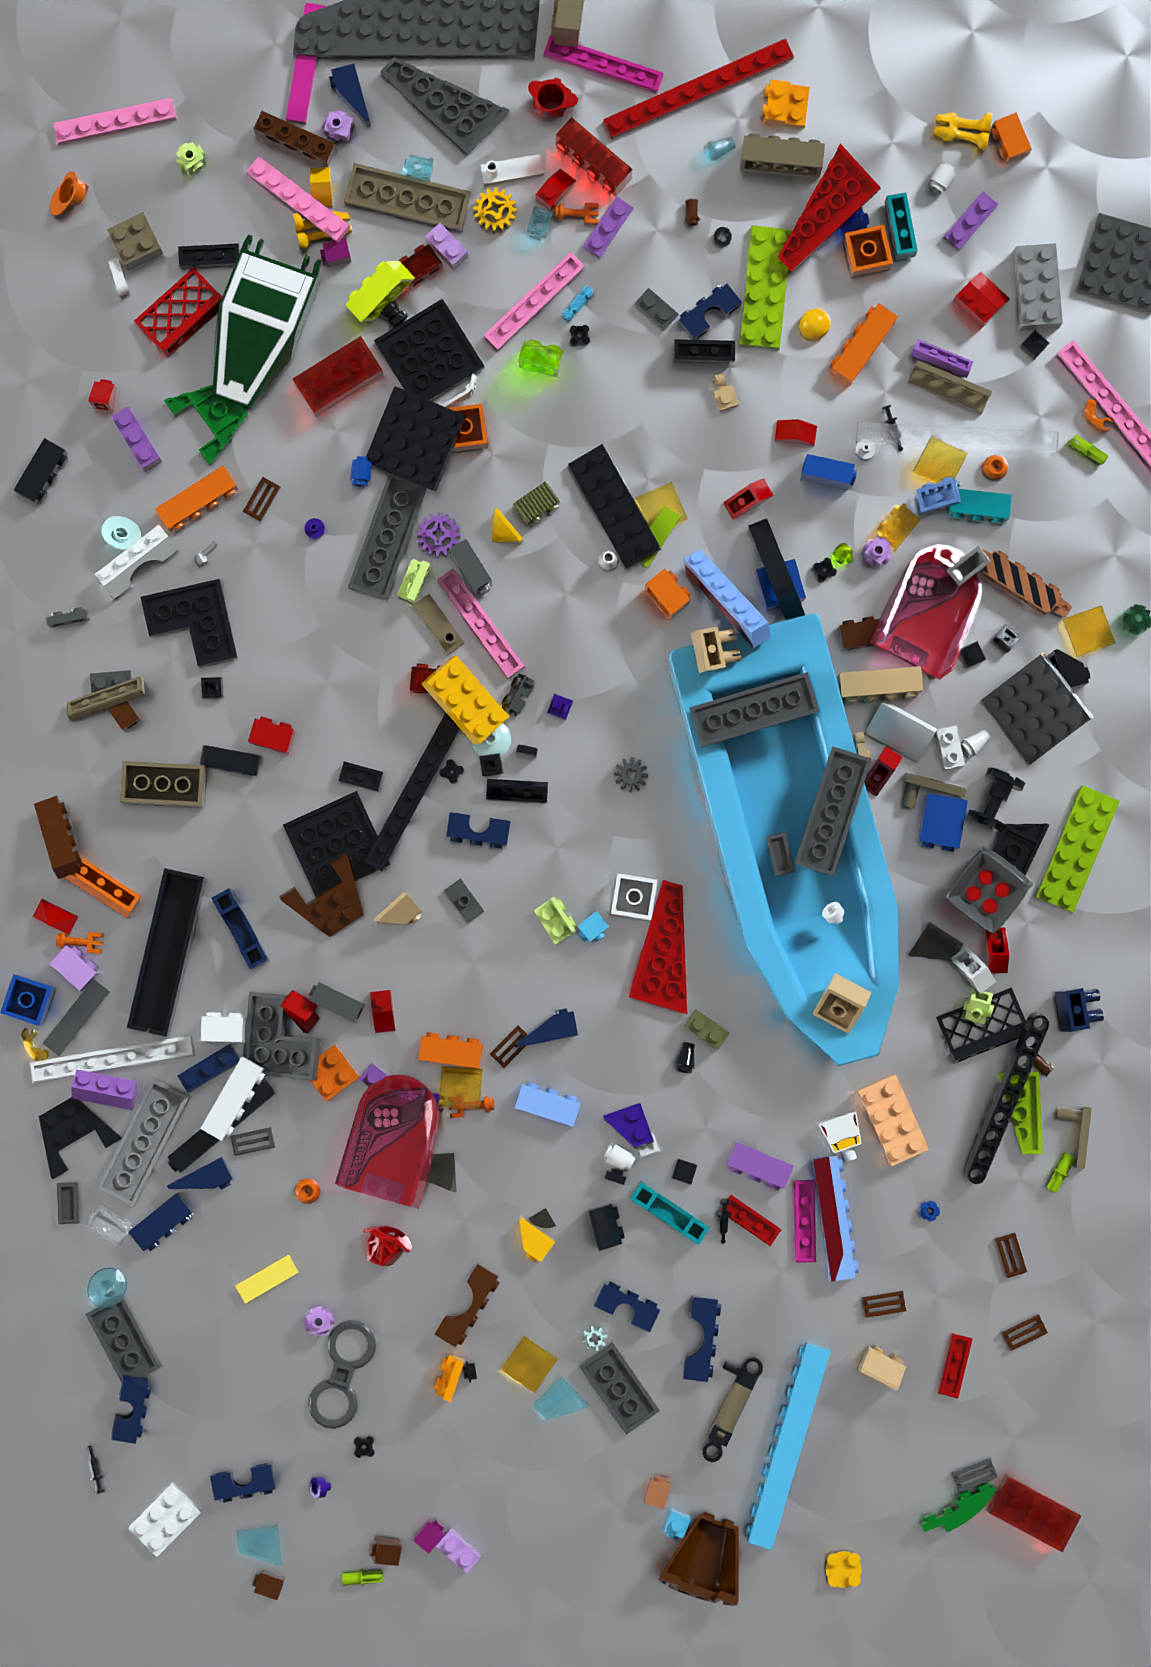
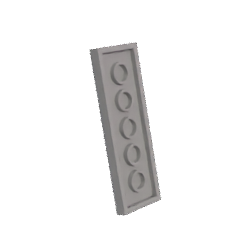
M152 1078L97 1189L134 1207L190 1096Z

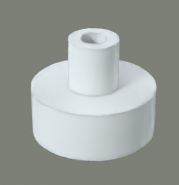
M869 439L860 440L855 447L856 456L861 460L871 459L876 452L875 444Z
M832 902L823 909L822 915L828 923L836 922L839 924L843 920L844 909L838 902Z

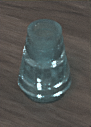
M732 137L710 141L704 146L705 154L710 161H716L734 149L735 142Z

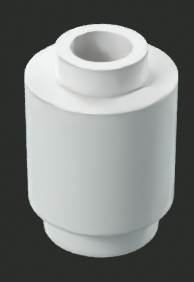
M946 162L938 164L929 179L928 187L938 194L946 191L956 175L954 167Z
M616 1144L613 1147L609 1145L604 1154V1157H606L605 1162L621 1171L625 1170L628 1172L635 1160L631 1152Z

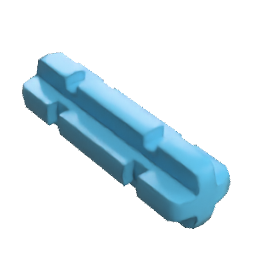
M583 287L581 294L578 293L568 305L569 308L562 312L563 318L567 321L572 320L575 315L574 313H577L587 302L586 299L592 296L593 290L590 287Z

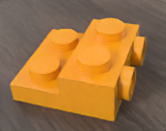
M770 80V85L766 84L764 94V97H768L767 104H763L762 116H765V123L805 128L810 87L793 85L787 81Z
M449 1354L448 1358L444 1357L440 1368L444 1370L442 1378L437 1377L434 1389L437 1390L436 1395L444 1397L443 1400L451 1402L465 1361L464 1358Z

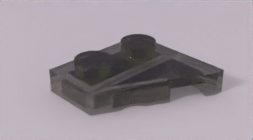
M929 921L908 955L952 961L951 958L961 950L964 943Z
M454 1153L433 1154L427 1181L451 1192H457Z

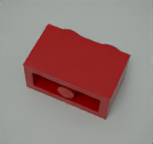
M260 716V720L255 718L248 742L289 754L295 730L291 729L292 725L280 722L279 725L271 723L272 719Z

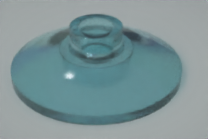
M114 1268L101 1269L91 1277L88 1283V1297L94 1305L100 1308L113 1307L125 1296L127 1282L119 1270ZM112 1287L111 1292L107 1293L108 1288Z

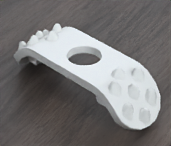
M472 374L471 382L465 386L466 390L444 404L441 402L437 404L450 408L467 396H472L477 386L475 374Z

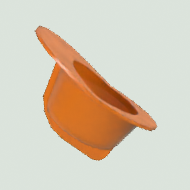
M74 171L66 174L51 198L50 212L53 215L63 213L68 206L80 205L89 186L87 183L79 180Z

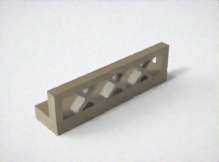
M917 360L908 380V384L980 414L983 413L992 393L991 390Z

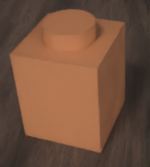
M655 1475V1478L650 1477L644 1504L661 1509L665 1508L671 1486L670 1482H667V1478Z

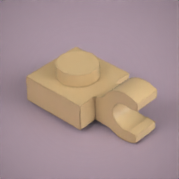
M723 373L715 375L714 378L718 390L714 391L713 394L719 412L738 406L739 403L733 385L727 387Z

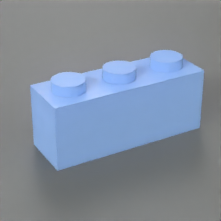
M527 1082V1085L522 1084L515 1108L572 1127L574 1126L581 1104L577 1102V1097L566 1094V1097L563 1098L557 1096L558 1091L547 1088L545 1092L538 1089L539 1085Z

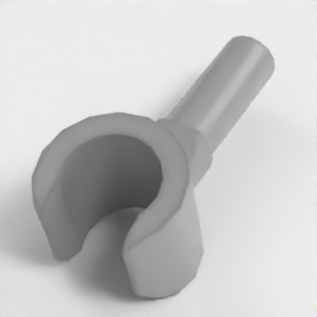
M215 541L203 552L195 555V562L198 567L208 562L205 556L217 546Z

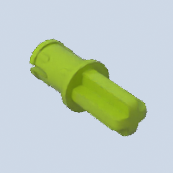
M1077 434L1074 435L1073 439L1079 442V444L1071 440L1070 446L1082 452L1084 457L1087 455L1101 465L1105 463L1108 454L1095 447L1093 442L1089 443Z
M1064 1153L1058 1167L1054 1168L1055 1172L1047 1185L1048 1190L1053 1193L1058 1192L1064 1179L1069 1177L1067 1174L1076 1158Z
M361 1569L360 1572L342 1573L343 1586L359 1584L364 1586V1584L383 1582L382 1570L363 1571Z

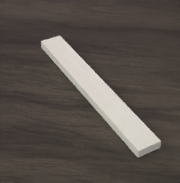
M192 1035L30 1062L32 1082L35 1083L75 1076L76 1069L94 1073L188 1057L195 1054Z

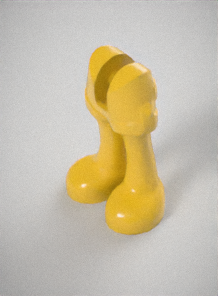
M950 112L936 115L935 123L949 126V128L936 126L934 127L933 135L952 142L953 139L970 141L977 144L981 150H987L992 113H985L980 120L963 119L957 117V114ZM958 128L978 130L982 133L977 134L958 130Z
M332 211L345 222L350 220L349 213ZM293 214L300 250L307 249L308 245L314 241L330 238L322 230L304 233L306 230L318 227L310 221L303 219L301 214ZM352 227L348 230V232L345 235H348L353 232Z

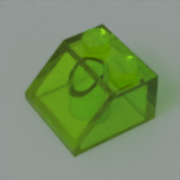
M530 339L529 342L524 341L518 359L519 368L558 378L564 350H560L561 347L549 344V347L541 345L540 341Z

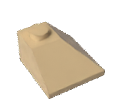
M403 892L374 920L378 924L408 925L411 923L413 925L421 918L420 913L422 910Z

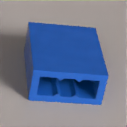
M807 454L800 480L848 490L849 486H853L855 483L857 470H854L855 464Z
M927 793L925 795L917 843H922V847L934 849V846H940L942 851L954 852V849L958 850L960 848L968 800Z

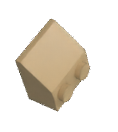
M835 973L812 1015L849 1034L865 1009L872 992Z
M875 1345L873 1348L868 1346L857 1369L897 1391L906 1366L902 1364L904 1360L895 1355H892L891 1358L884 1355L885 1350Z

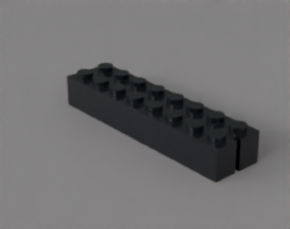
M164 868L127 1028L142 1032H148L149 1028V1033L164 1037L170 1036L207 878Z

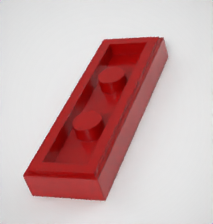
M730 1195L728 1198L730 1204L727 1205V1211L731 1212L730 1219L771 1246L782 1229L733 1195Z
M952 1333L938 1394L959 1398L973 1338Z

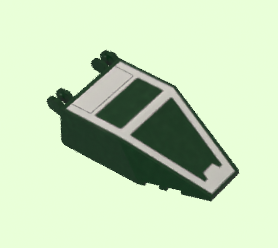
M248 235L243 242L220 301L215 328L212 395L250 409L267 390L271 382L278 377L281 370L291 361L319 289L318 276L321 267V260L317 259L312 273L307 272L306 268L310 262V256L305 255L301 269L262 256L260 253L264 244L263 239L258 241L255 253L248 251L253 241L252 235Z

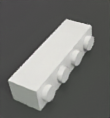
M241 1057L200 1129L221 1141L225 1137L229 1139L235 1129L232 1127L235 1120L239 1121L245 1111L242 1109L245 1102L250 1103L255 1094L252 1091L256 1084L260 1085L265 1077L263 1073L264 1068L245 1057Z

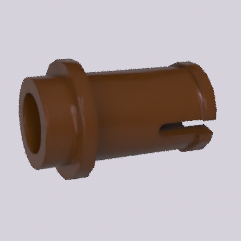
M685 200L686 217L684 221L688 226H696L699 224L698 221H700V217H698V200Z
M1037 1054L1033 1066L1041 1072V1076L1045 1075L1047 1077L1054 1067L1051 1062L1049 1064Z

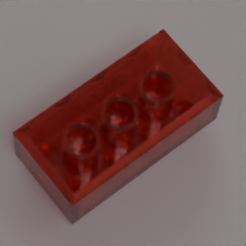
M572 117L555 135L556 150L561 155L570 157L572 164L576 168L584 169L590 180L593 182L598 181L602 185L601 188L608 195L613 194L617 197L632 180L633 169Z
M360 336L292 380L316 417L382 376L383 370Z
M1007 1474L1004 1475L987 1508L988 1513L1062 1553L1081 1518L1078 1512Z

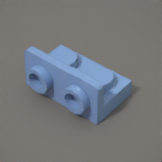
M953 477L943 478L940 483H927L922 485V488L916 489L921 513L925 514L961 503L958 489L961 486L960 482Z

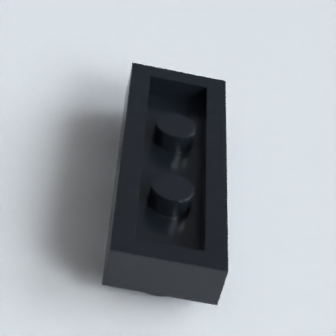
M239 243L178 246L179 267L235 265L240 253Z
M487 779L486 799L547 803L548 782Z

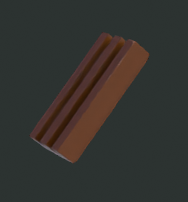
M262 477L243 513L261 522L281 487ZM265 483L268 484L253 512L249 511ZM271 487H273L274 490L272 491L265 506L263 507L261 513L258 516V510L260 509L262 503L268 495Z
M518 1025L490 1055L505 1068L526 1046L519 1047L505 1062L502 1059L515 1046V1043L527 1033ZM519 1031L521 1034L498 1057L496 1053Z
M1016 1233L995 1238L1007 1278L1026 1273L1027 1269ZM1012 1238L1021 1270L1017 1269L1008 1239ZM1001 1241L1005 1242L1014 1272H1010Z
M903 1291L862 1297L866 1318L906 1311ZM899 1296L900 1300L869 1305L867 1303L870 1300ZM897 1304L901 1305L900 1308L869 1312V1309L891 1306Z
M1039 1314L1002 1331L1011 1351L1048 1333ZM1037 1320L1038 1324L1009 1338L1008 1334ZM1041 1328V1331L1012 1345V1341Z

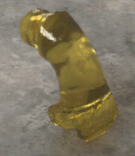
M23 1029L21 1037L29 1055L35 1061L47 1060L49 1052L34 1046L33 1039L37 1036V1031L32 1029L30 1036L27 1033L28 1029Z

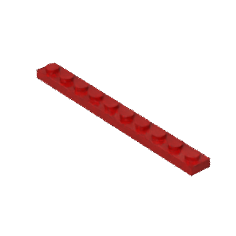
M785 38L603 119V122L611 139L787 62L793 59L794 55Z

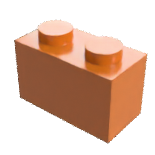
M1017 112L994 121L991 133L994 140H998L1000 145L999 153L1002 158L1006 159L1007 163L1030 154L1032 147Z

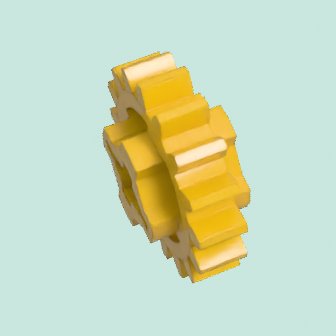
M495 187L494 192L487 188L486 195L481 192V200L475 199V203L478 206L473 207V210L478 212L474 216L475 219H480L478 222L479 226L485 224V230L492 227L493 232H496L498 227L501 231H504V225L510 227L511 223L509 220L515 221L513 214L517 213V208L513 207L516 205V201H510L512 194L510 193L506 196L505 189L500 193L497 187ZM495 197L501 198L504 201H499ZM488 200L487 207L482 209L483 204ZM495 206L498 209V213H495L494 210L492 211V207ZM509 210L508 215L503 219V214ZM490 218L492 220H495V222H491L487 219Z

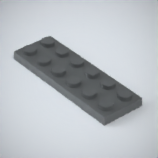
M389 473L349 582V588L387 601L426 494V487Z
M808 672L689 707L700 746L705 747L818 713L819 707Z
M832 746L794 862L795 865L834 877L868 773L871 758Z

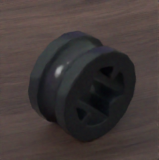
M726 227L717 228L714 233L715 243L719 246L729 245L732 240L731 231ZM720 232L728 234L726 241L718 240L717 237L720 236Z

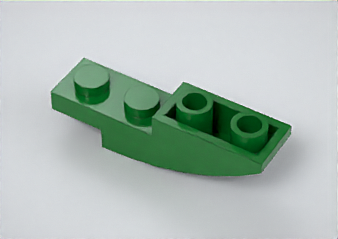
M987 1482L977 1486L978 1490L973 1492L967 1490L959 1493V1497L955 1498L957 1507L954 1508L953 1505L942 1509L943 1513L938 1515L931 1513L924 1516L923 1521H920L922 1530L927 1532L943 1525L945 1531L949 1532L961 1526L985 1507L996 1492V1487L993 1484L989 1485Z

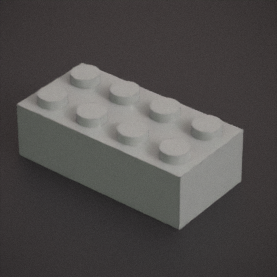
M1056 243L1016 246L1013 250L1019 331L1060 328L1063 319Z

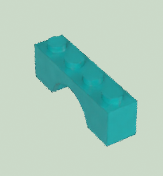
M643 1182L639 1183L630 1197V1200L698 1245L710 1229L709 1226Z

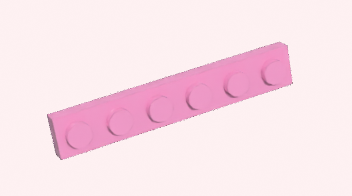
M167 98L53 124L58 144H64L174 120L176 115L172 98Z
M258 156L246 172L249 176L337 243L351 228L348 223Z
M570 252L487 331L484 337L497 350H500L573 280L585 266Z
M454 568L437 579L440 586L506 677L510 678L524 668L520 659Z

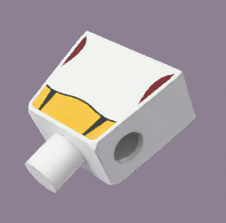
M856 1111L818 1123V1127L833 1153L842 1151L845 1162L857 1159L853 1147L861 1144Z

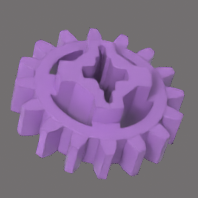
M441 512L438 513L437 517H434L431 513L430 520L424 517L425 524L418 525L422 530L417 532V536L422 537L418 540V543H424L422 550L424 551L428 548L430 556L433 552H436L437 557L440 556L441 552L447 556V550L459 543L456 538H461V534L456 533V531L460 528L459 526H453L456 520L452 519L449 521L448 514L443 518ZM432 523H435L432 529H427ZM443 523L447 524L452 531L446 530L443 527ZM440 526V531L443 535L438 543L436 536L433 534H437L438 527ZM425 538L431 539L434 542V547ZM446 540H451V541L449 542V544H447L446 546L442 547V544H443Z

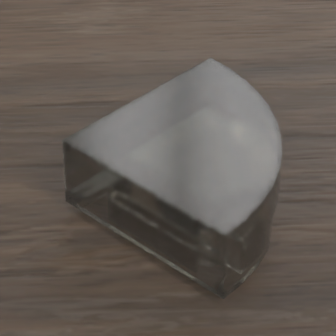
M546 1208L528 1218L532 1224L540 1228L556 1226Z

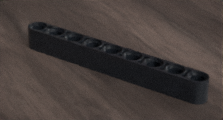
M1039 1012L1031 1013L1027 1018L964 1168V1175L973 1184L982 1183L987 1176L1048 1031L1049 1020ZM1037 1018H1042L1041 1026L1034 1027V1021ZM1029 1037H1034L1033 1045L1026 1046V1040ZM1021 1056H1026L1025 1064L1019 1065L1018 1059ZM1013 1075H1018V1081L1011 1084L1010 1078ZM1005 1094H1011L1008 1102H1002V1097ZM997 1113H1003V1118L1000 1121H994ZM994 1131L995 1137L992 1140H987V1134ZM982 1150H987L986 1157L979 1159V1153ZM979 1169L978 1176L974 1178L970 1176L972 1170Z

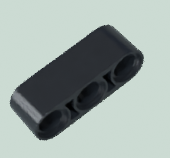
M203 745L199 765L257 776L261 756Z

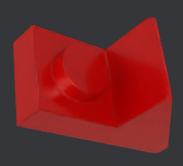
M294 990L289 993L280 1005L303 1033H309L319 1020V1016L314 1012L317 1005Z

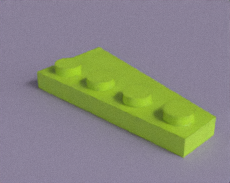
M1040 1072L1029 1073L1011 1116L1022 1154H1043ZM998 1073L1000 1080H1002L1004 1073ZM1013 1075L1010 1078V1083H1016L1019 1076ZM1005 1094L1007 1102L1010 1100L1011 1094Z

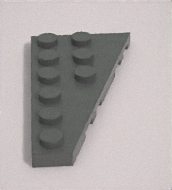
M395 57L380 71L393 86L467 154L509 112V109L505 107H500L492 101L478 97L468 90L446 80L443 81L435 77V75L421 71L415 66Z

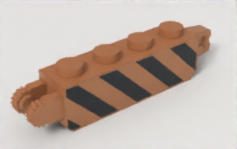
M983 550L991 560L990 563L981 569L983 577L1043 615L1050 612L1064 618L1068 615L1072 606L1061 597L1062 594L1059 592L1060 589L1051 583L1047 585L1042 581L1043 578L1036 573L1030 574L1021 563L1011 562L1008 560L1009 556L1002 551H993L991 554Z

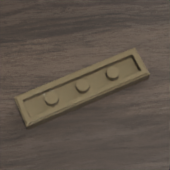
M140 676L68 701L67 717L72 721L144 696V680Z

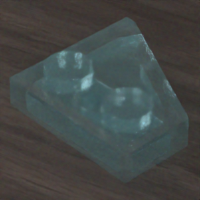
M561 1376L532 1406L546 1420H550L587 1408L589 1403Z
M278 1525L238 1530L236 1532L239 1553L277 1566H283Z

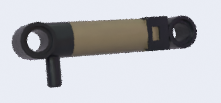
M755 1356L746 1357L742 1362L741 1368L727 1361L722 1367L724 1370L737 1376L715 1422L709 1430L707 1437L711 1440H707L702 1445V1455L708 1462H717L722 1457L723 1450L721 1446L727 1447L740 1415L763 1371V1364ZM756 1362L758 1364L757 1370L755 1372L747 1371L748 1363ZM709 1446H716L718 1452L714 1456H709L706 1453Z

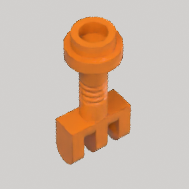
M585 203L584 209L564 208L563 204H559V206L554 208V218L563 220V216L584 217V224L597 225L599 220L591 219V217H598L599 212L591 211V209H598L599 204Z
M61 932V934H57L56 946H60V949H63L64 945L87 946L86 953L101 954V949H93V945L101 946L102 941H94V937L101 938L102 933L88 932V938L65 937V933Z
M463 1096L448 1098L449 1102L457 1101V1105L449 1106V1110L458 1109V1113L450 1114V1118L465 1117L464 1111L485 1109L486 1113H490L491 1110L495 1109L494 1098L485 1096L484 1101L464 1102Z

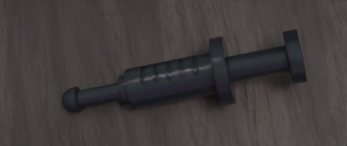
M890 404L882 407V410L885 409L888 418L884 422L888 423L892 437L897 442L898 450L902 451L903 447L899 440L900 433L895 421L897 417H892L890 411L892 406Z
M729 1199L720 1200L722 1210L718 1212L722 1244L726 1243L725 1234L728 1232V1218L731 1217V1212L727 1211V1205L730 1204Z
M88 1446L87 1450L90 1455L88 1462L92 1475L90 1481H94L96 1486L94 1494L104 1493L105 1490L101 1489L99 1480L103 1478V1475L100 1476L97 1459L93 1457L92 1446Z

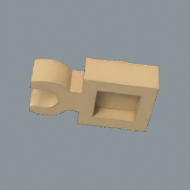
M864 732L855 733L856 753L871 758L870 750H866Z

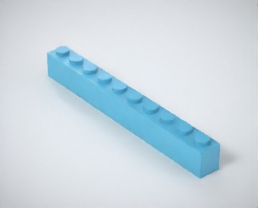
M805 1342V1346H801L799 1349L798 1358H801L799 1366L795 1365L792 1373V1377L795 1378L793 1386L789 1385L786 1394L789 1400L787 1406L783 1405L780 1414L783 1420L781 1426L777 1425L774 1437H777L776 1444L770 1447L768 1457H771L770 1464L765 1465L762 1475L765 1477L763 1485H759L757 1497L760 1498L758 1504H754L751 1517H754L752 1525L748 1524L745 1536L748 1537L747 1541L750 1544L770 1550L773 1548L831 1352L830 1349Z

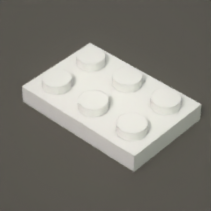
M172 1483L128 1529L158 1557L201 1511Z

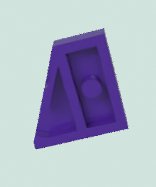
M640 1103L603 1116L604 1120L624 1137L633 1148L636 1149L654 1142Z

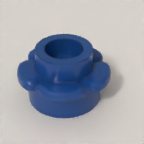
M933 1201L924 1202L920 1207V1216L928 1221H934L940 1214L939 1207Z

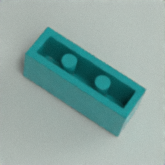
M907 193L886 196L884 203L895 260L915 257L918 250Z
M959 489L961 503L947 508V515H952V519L962 520L964 517H970L972 521L983 522L984 519L992 520L994 524H1004V521L1007 522L1010 518L1012 495Z

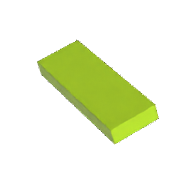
M666 506L662 507L650 526L661 548L681 518L680 515ZM658 552L640 563L649 568Z

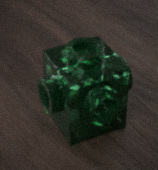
M1138 604L1129 607L1127 611L1123 612V629L1128 630V633L1136 635L1144 633L1147 628L1151 627V610H1146V606ZM1141 616V622L1136 621L1135 617Z

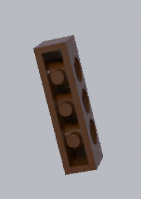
M261 111L253 128L255 135L326 167H329L337 150L335 143L264 111Z

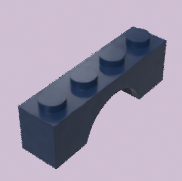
M228 888L212 897L213 903L232 933L249 969L254 970L270 961L232 890Z
M693 1296L690 1316L701 1324L704 1331V1341L696 1353L685 1357L683 1379L708 1382V1378L713 1376L714 1365H710L711 1357H715L716 1345H713V1338L718 1336L719 1324H715L716 1316H720L721 1304H718L717 1298Z

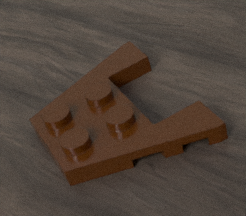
M347 854L331 863V866L342 881L310 902L306 903L295 886L279 896L282 902L329 937L363 916Z

